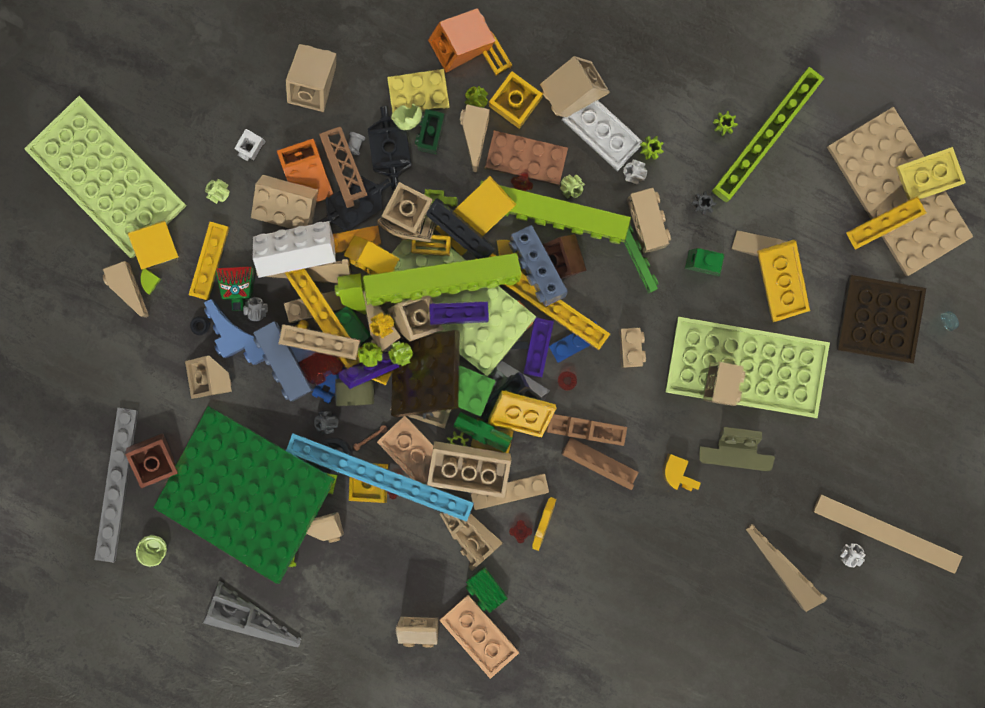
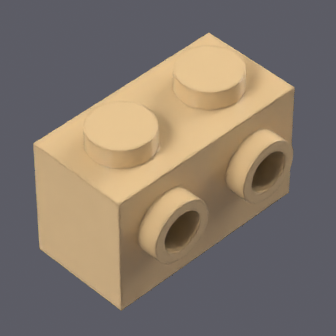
M640 328L620 329L621 368L643 366V362H646L645 351H642L641 345L645 341L644 332H641Z

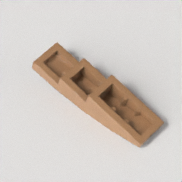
M553 414L545 432L624 446L627 427Z

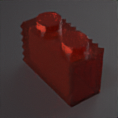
M315 352L299 362L308 382L316 385L325 382V377L330 374H338L343 370L342 367L345 366L340 357Z

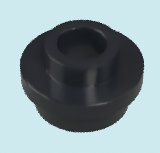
M197 316L192 319L190 329L194 334L204 335L209 331L210 324L205 317ZM200 322L203 323V328L201 330H199L197 327L198 323Z

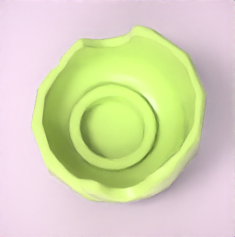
M412 104V108L402 105L393 112L391 119L401 130H410L420 123L422 110L415 104Z
M155 535L143 537L136 548L137 560L142 565L148 567L159 565L167 552L166 542L161 537Z

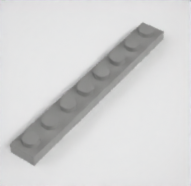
M117 408L94 560L116 562L130 464L125 452L126 448L134 443L138 410Z

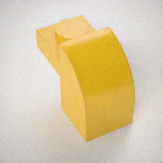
M668 453L663 465V476L668 485L678 490L680 483H682L681 487L692 491L695 488L698 490L701 482L683 476L689 461Z

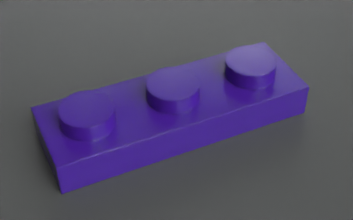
M488 302L429 304L430 325L489 322Z
M541 318L534 320L523 374L543 377L554 321Z
M389 351L382 353V361H378L377 365L367 367L361 362L339 372V378L351 389L398 368L399 365L392 363L388 354Z

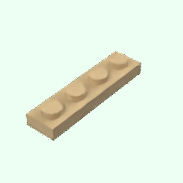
M282 325L278 344L357 360L360 340Z
M544 473L507 482L504 498L471 493V497L474 503V510L546 494L549 493Z

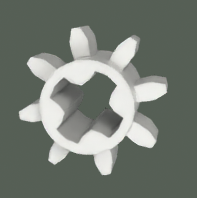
M632 159V163L626 164L623 172L626 176L625 180L637 185L639 181L645 180L647 176V170L644 168L645 163Z
M851 543L850 546L845 545L842 548L840 557H842V562L846 566H861L865 561L864 557L866 555L860 545Z

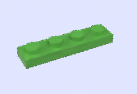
M630 225L624 244L649 294L658 289L656 286L658 281L654 274L651 275L648 269L650 264L646 257H642L640 253L642 250L638 240H634L632 236L633 229Z

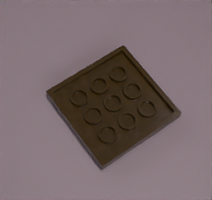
M849 275L836 350L914 364L927 288Z
M451 330L430 334L412 341L408 339L400 340V343L409 344L413 356L409 359L410 363L404 366L400 364L392 372L391 416L402 417L457 409L459 400L460 332Z

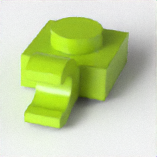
M425 189V196L433 199L432 203L438 198L447 206L457 207V197H446L443 190Z

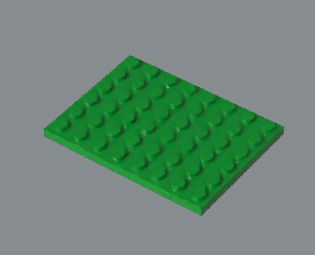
M208 406L176 465L178 474L170 476L153 508L274 583L280 584L330 491L335 478Z

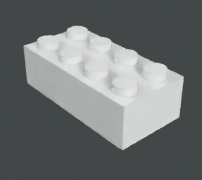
M329 221L253 236V261L258 276L264 277L336 262L334 237Z

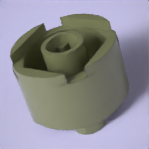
M335 379L336 406L374 404V381L371 379L349 389L341 379Z

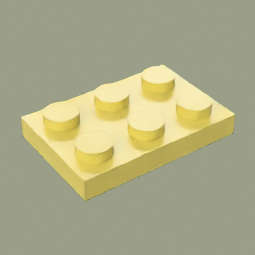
M444 69L387 77L392 112L402 105L412 108V104L419 106L422 112H425L426 109L450 108Z
M953 147L896 167L908 200L916 196L919 199H923L966 183Z

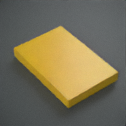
M502 390L490 414L488 424L542 438L556 410V404Z

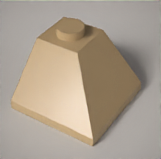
M399 182L382 217L416 234L433 199Z
M430 296L401 302L388 309L389 315L394 321V327L409 341L443 330L441 324L430 325L429 304H434Z
M210 356L185 361L191 399L232 392L229 373Z
M336 512L315 518L307 534L322 541L328 540L329 543L339 541L340 537L344 535L339 513Z

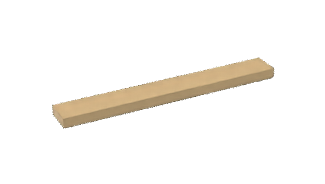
M821 494L812 511L954 574L963 557Z

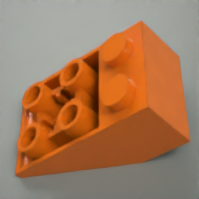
M314 139L277 150L288 182L317 189L316 203L326 200L327 197L333 195L317 143Z

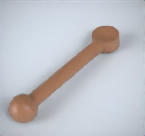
M381 426L380 430L365 440L355 443L353 449L358 451L362 445L374 437L387 432V426Z

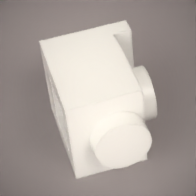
M245 129L234 149L239 152L238 156L248 161L250 158L254 161L266 141ZM249 145H253L251 151L247 150Z

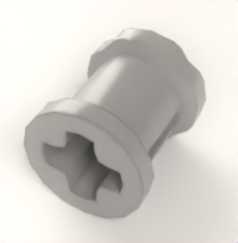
M350 131L347 144L351 154L359 156L360 146L366 138Z

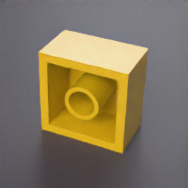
M511 71L489 101V107L520 129L542 100L543 93Z
M355 235L344 254L345 257L349 258L350 264L361 268L370 275L393 272L400 259L372 242Z

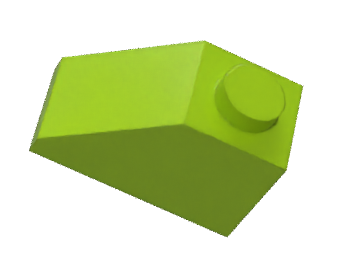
M361 273L339 276L338 285H335V293L337 297L340 296L341 303L364 315L367 314Z

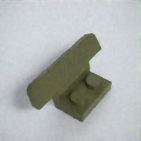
M723 427L721 430L717 449L699 447V460L702 463L770 471L773 468L775 456L757 454V445L762 440V432Z

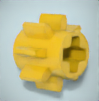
M381 312L370 319L372 321L370 330L374 335H380L381 338H384L394 332L392 329L394 321L391 316L384 315Z

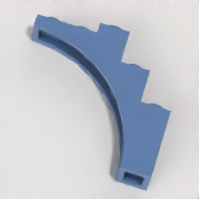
M210 299L204 302L206 306L204 311L209 319L212 318L215 324L213 325L215 333L221 336L215 340L216 346H214L219 356L228 358L245 349L244 356L248 363L251 362L252 365H256L264 361L262 355L265 353L262 348L256 346L253 340L255 336L244 332L234 325L222 313L215 300ZM291 347L299 364L320 354L319 352Z

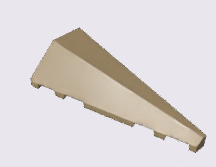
M348 259L305 268L313 282L338 284L339 276L352 275ZM285 273L264 276L288 279Z
M434 487V488L440 489V490H442V491H445V490H444L443 488H441V487ZM440 513L453 539H457L462 547L460 552L463 556H467L471 571L503 544L471 513L467 522L446 513Z
M753 524L746 529L804 611L807 612L827 600Z

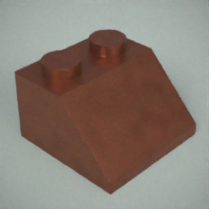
M575 234L559 237L542 244L561 279L587 271Z
M163 433L126 448L125 455L141 488L178 474L171 450Z

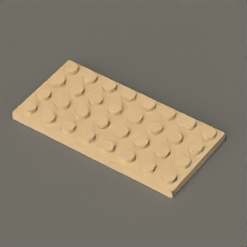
M894 107L827 147L870 219L908 201L896 167L924 157ZM946 191L920 199L926 214L881 236L906 277L973 237Z

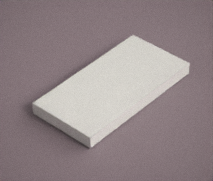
M598 100L567 118H562L563 122L616 171L641 147L640 143L643 142Z

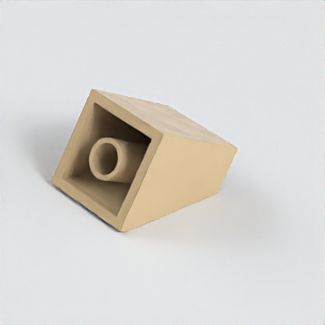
M299 44L286 78L287 103L324 112L336 69V53Z
M576 56L572 57L540 83L544 97L552 105V111L557 116L566 118L610 93L592 61Z

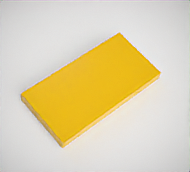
M489 176L454 212L483 236L517 204ZM439 226L435 228L442 236H450ZM451 237V246L462 256L467 250Z
M790 240L758 250L757 254L772 321L776 322L810 311L796 241Z

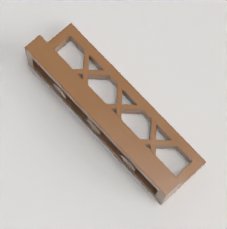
M340 126L320 133L319 136L346 207L349 208L354 206V200L367 196V192ZM339 133L341 139L338 145L330 142L329 137ZM339 150L347 153L345 161L336 158ZM345 167L354 170L351 178L342 174ZM352 183L360 186L361 192L351 195L349 189Z
M571 437L562 452V455L630 490L633 489V483L639 473L636 470Z

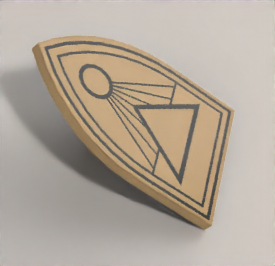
M425 215L416 234L383 217L377 220L383 229L395 236L401 237L402 240L412 239L431 242L436 225Z

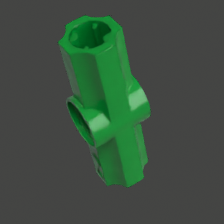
M460 412L453 426L457 430L470 435L471 438L485 445L489 444L505 453L513 439L509 435L496 430L492 425L481 420L478 421Z

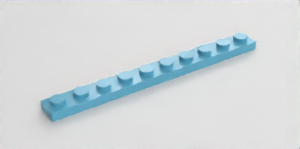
M292 433L286 451L295 456L466 522L474 505L471 501Z

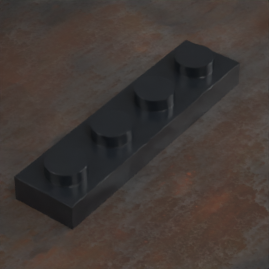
M438 198L429 207L426 216L477 259L489 257L496 249L495 246Z

